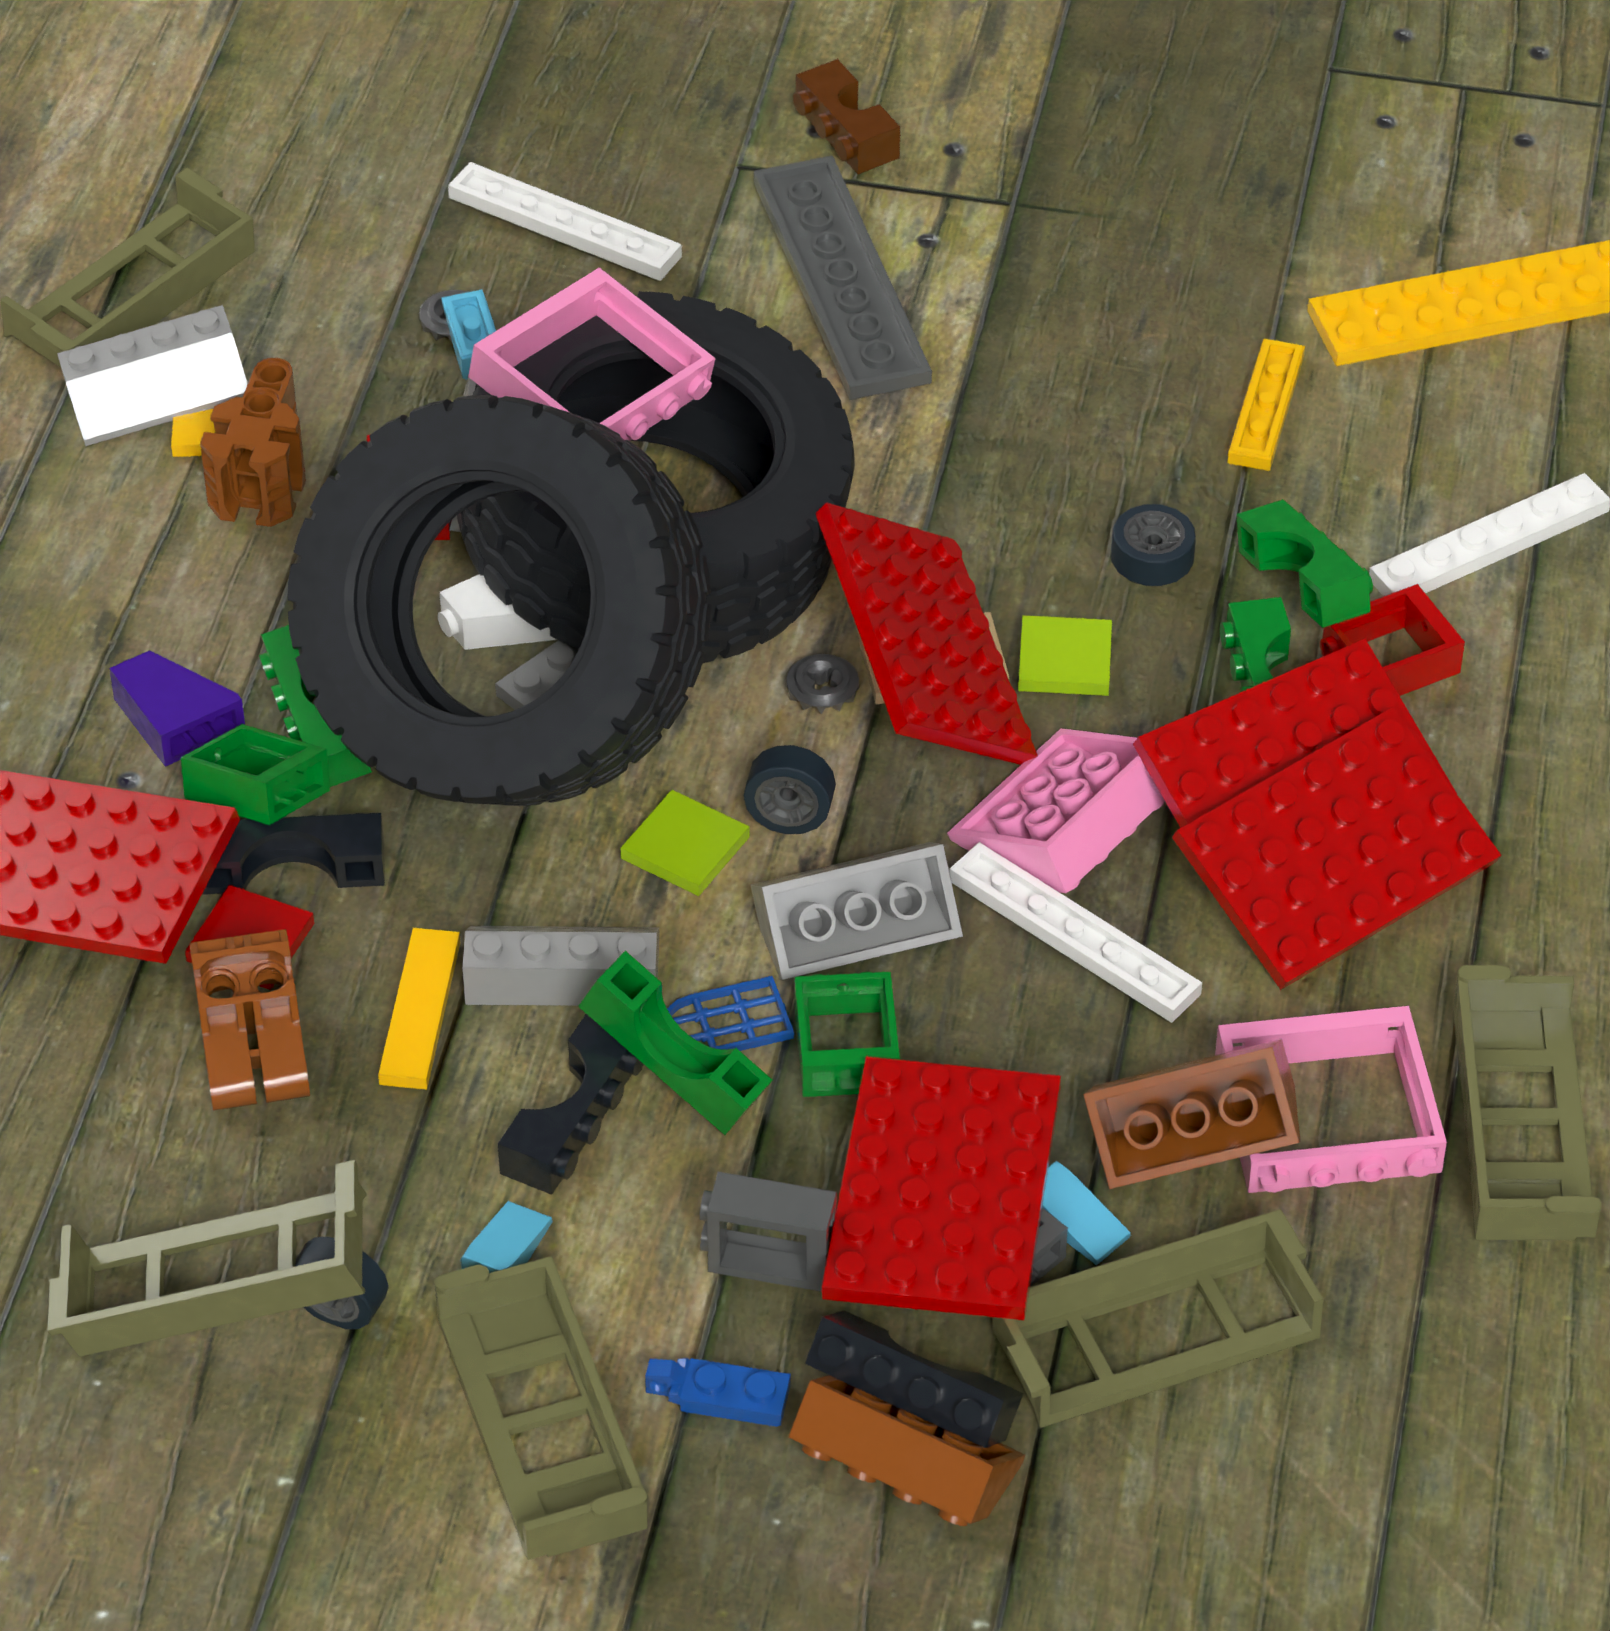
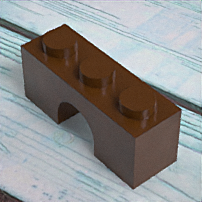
M838 59L796 74V92L793 94V102L797 112L801 116L805 115L814 125L818 135L823 139L825 138L836 150L838 157L843 162L846 161L857 174L900 158V126L880 104L858 110V80Z

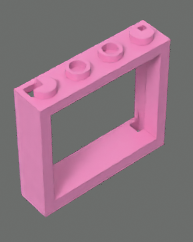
M598 268L474 344L468 377L490 395L497 396V398L504 396L522 398L569 412L516 370L514 366L597 315L673 375L600 423L619 433L624 440L630 441L641 438L650 427L661 420L672 418L681 407L693 399L699 400L705 396L712 385L710 380L715 358L605 271Z
M1409 1006L1218 1025L1215 1055L1278 1039L1283 1041L1289 1064L1394 1053L1417 1134L1415 1138L1264 1154L1256 1153L1240 1157L1248 1193L1279 1192L1292 1188L1327 1187L1339 1183L1375 1182L1386 1178L1422 1177L1433 1173H1442L1447 1141ZM1389 1027H1396V1030H1389V1031H1388V1028H1389ZM1242 1043V1046L1233 1047V1044Z

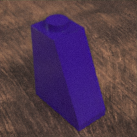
M150 650L109 668L114 700L165 767L181 760L182 756L237 726L245 725L242 698L238 693Z

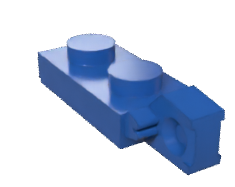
M678 1358L677 1362L674 1360L650 1359L645 1375L646 1393L668 1396V1401L680 1405V1411L779 1427L782 1424L791 1386V1374L690 1358V1360L688 1358Z

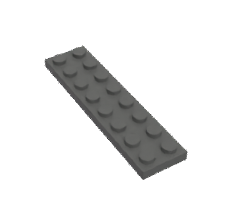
M833 155L754 171V185L849 399L853 400L931 384L932 370Z

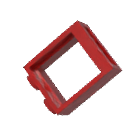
M1418 584L1370 601V613L1324 627L1320 650L1322 656H1326L1362 639H1366L1368 642L1404 628L1423 652L1383 667L1399 696L1461 673L1465 641Z

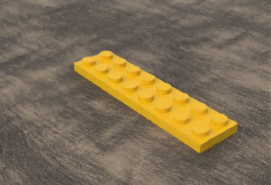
M1610 240L1309 298L1307 311L1336 366L1609 313Z

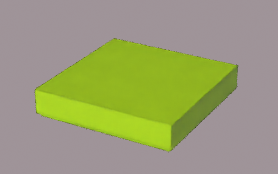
M1022 615L1018 691L1109 696L1112 620Z
M671 790L620 848L621 859L700 896L749 839L750 826Z

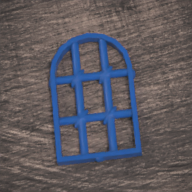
M773 976L690 994L677 999L667 1008L672 1016L679 1009L693 1004L696 1013L674 1017L673 1019L677 1024L691 1021L697 1023L700 1021L703 1032L690 1036L697 1041H707L708 1046L715 1049L727 1050L737 1048L742 1051L794 1039V1030ZM770 987L772 992L770 996L748 1001L747 999L742 1000L740 995L742 992ZM733 995L735 1004L709 1010L708 1008L703 1009L701 1005L703 1001ZM775 1002L780 1015L754 1020V1018L749 1019L746 1009ZM734 1012L735 1014H740L743 1022L715 1029L714 1027L710 1028L707 1018ZM783 1022L786 1029L785 1031L756 1037L753 1028ZM740 1031L742 1033L746 1032L749 1038L717 1046L714 1037Z

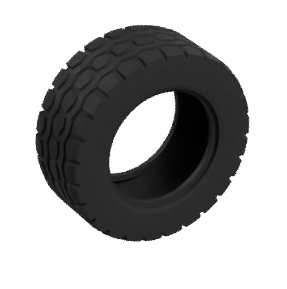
M639 291L637 297L711 354L715 358L710 380L712 385L705 396L699 400L693 399L681 407L672 418L661 420L650 427L641 438L630 441L662 444L690 453L712 465L725 475L743 496V498L720 508L691 513L703 547L699 550L700 555L706 557L710 575L711 593L706 595V604L711 605V621L708 641L702 642L701 651L705 653L702 663L712 662L719 654L724 659L753 649L757 643L764 644L773 639L793 623L816 597L817 592L821 589L827 578L832 558L815 513L826 503L846 507L855 467L853 439L845 409L842 408L841 400L827 378H822L821 370L800 349L793 351L792 342L768 326L756 327L755 319L727 307L722 311L716 310V304L688 296H683L678 301L674 300L673 295L670 293ZM597 315L514 366L516 370L570 413L597 423H601L673 376ZM476 383L473 395H490ZM528 491L495 495L479 501L457 515L458 524L467 552L480 576H484L486 584L505 605L512 604L514 612L527 623L540 631L548 627L550 628L551 637L579 649L584 639L590 613V580L581 547L561 516L546 502Z
M494 395L462 396L456 398L454 402L445 399L413 409L410 412V417L402 414L387 422L370 435L371 440L369 442L362 441L351 450L336 467L337 475L327 478L310 506L313 514L311 518L304 519L298 534L294 553L299 556L297 563L291 564L288 580V601L293 602V610L288 611L289 631L293 649L299 650L300 655L295 659L308 693L316 696L313 702L321 717L335 735H342L341 741L348 750L368 767L376 766L378 774L406 789H416L420 794L453 802L511 806L539 805L547 801L553 803L584 794L590 787L598 788L627 771L629 762L637 763L649 753L661 740L662 734L660 732L662 729H669L688 700V696L685 693L688 687H694L701 670L705 655L701 651L702 642L708 641L711 621V605L706 604V595L711 593L710 575L706 557L700 555L699 550L703 547L698 528L691 513L683 510L684 500L664 472L657 471L656 463L631 441L624 440L619 433L605 425L530 400L508 396L497 398ZM528 491L546 502L561 516L581 547L588 569L591 590L588 625L584 639L571 665L548 691L531 703L514 711L487 717L467 708L453 698L438 683L429 670L421 654L414 629L413 596L420 566L429 547L440 531L454 517L486 498L503 493Z

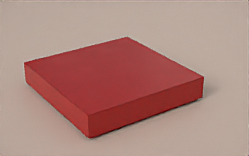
M229 885L190 943L286 929L292 959L313 927L314 915L312 912ZM189 944L185 950L186 962L192 963ZM263 984L259 986L271 990L275 984Z

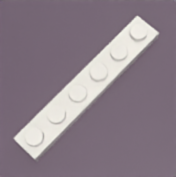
M472 162L448 185L450 199L659 281L665 277L682 257V244Z
M1583 473L1370 567L1369 574L1373 586L1383 596L1416 584L1427 593L1609 512L1610 498Z
M980 842L949 869L951 883L1171 1023L1201 995V981Z

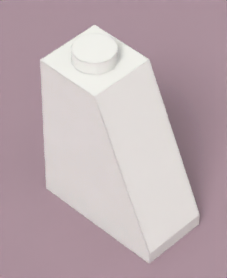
M480 574L440 592L441 612L438 613V621L441 629L446 636H454L464 650L557 640L550 636V628L547 627L540 631L514 612L512 604L505 605L486 584L484 576H480Z

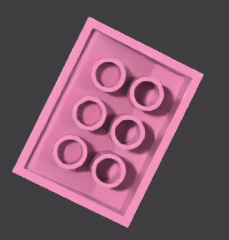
M1061 728L1036 751L1038 755L1036 758L1020 765L947 834L952 842L968 851L980 842L1059 893L1066 894L1079 885L1080 880L1097 864L1106 860L1109 853L1124 838L1132 835L1136 831L1137 826L1153 811L1159 809L1165 800L1133 746L1137 738Z

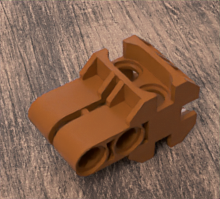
M267 358L257 363L254 367L242 398L234 397L214 406L210 419L214 423L215 433L204 432L200 446L207 502L220 520L235 522L241 507L260 509L256 518V525L272 527L293 517L296 502L293 501L292 490L302 492L306 483L300 419L297 416L293 368L285 359Z
M286 929L190 943L213 1111L256 1105L252 1069L262 1068L267 1103L310 1097ZM278 984L282 986L280 989L271 992L261 993L258 990L259 985ZM230 989L234 992L230 998L210 997L212 993ZM247 1035H257L259 1049L249 1050Z

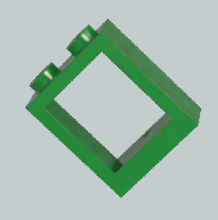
M244 724L181 757L185 800L235 807L239 816L267 825H271L330 791L326 748Z
M861 972L835 975L816 974L795 977V1018L803 1097L859 1094L866 1056L900 1060L891 972ZM879 1012L883 1047L812 1051L809 1016Z

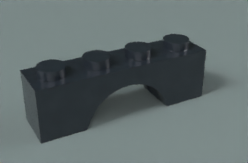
M381 813L283 817L271 825L251 819H241L202 895L223 894L229 885L246 890L250 881L261 871L271 866L288 862L306 863L322 869L333 879L338 888L385 886Z
M585 1014L568 1039L569 1069L582 1083L580 1088L572 1097L556 1106L545 1109H521L498 1142L500 1174L551 1195L562 1179L567 1180L572 1176L577 1166L580 1152L586 1143L591 1145L599 1134L603 1117L609 1109H616L622 1099L625 1084L631 1075L637 1076L644 1066L641 1061L587 1014Z
M845 1310L822 1317L805 1364L984 1448L1006 1441L1024 1394L979 1372L950 1368L920 1357L897 1344L889 1336L888 1330Z

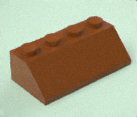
M1282 1039L1095 1085L1083 1094L1109 1189L1300 1142L1295 1085Z
M830 1375L810 1380L789 1434V1438L803 1444L802 1451L807 1455L822 1461H831V1458L846 1464L848 1465L847 1472L853 1477L870 1483H875L876 1480L894 1487L892 1493L896 1497L912 1504H921L924 1501L940 1509L938 1515L942 1519L959 1526H967L968 1523L972 1524L988 1518L1022 1466L1026 1456L1002 1443L984 1448Z

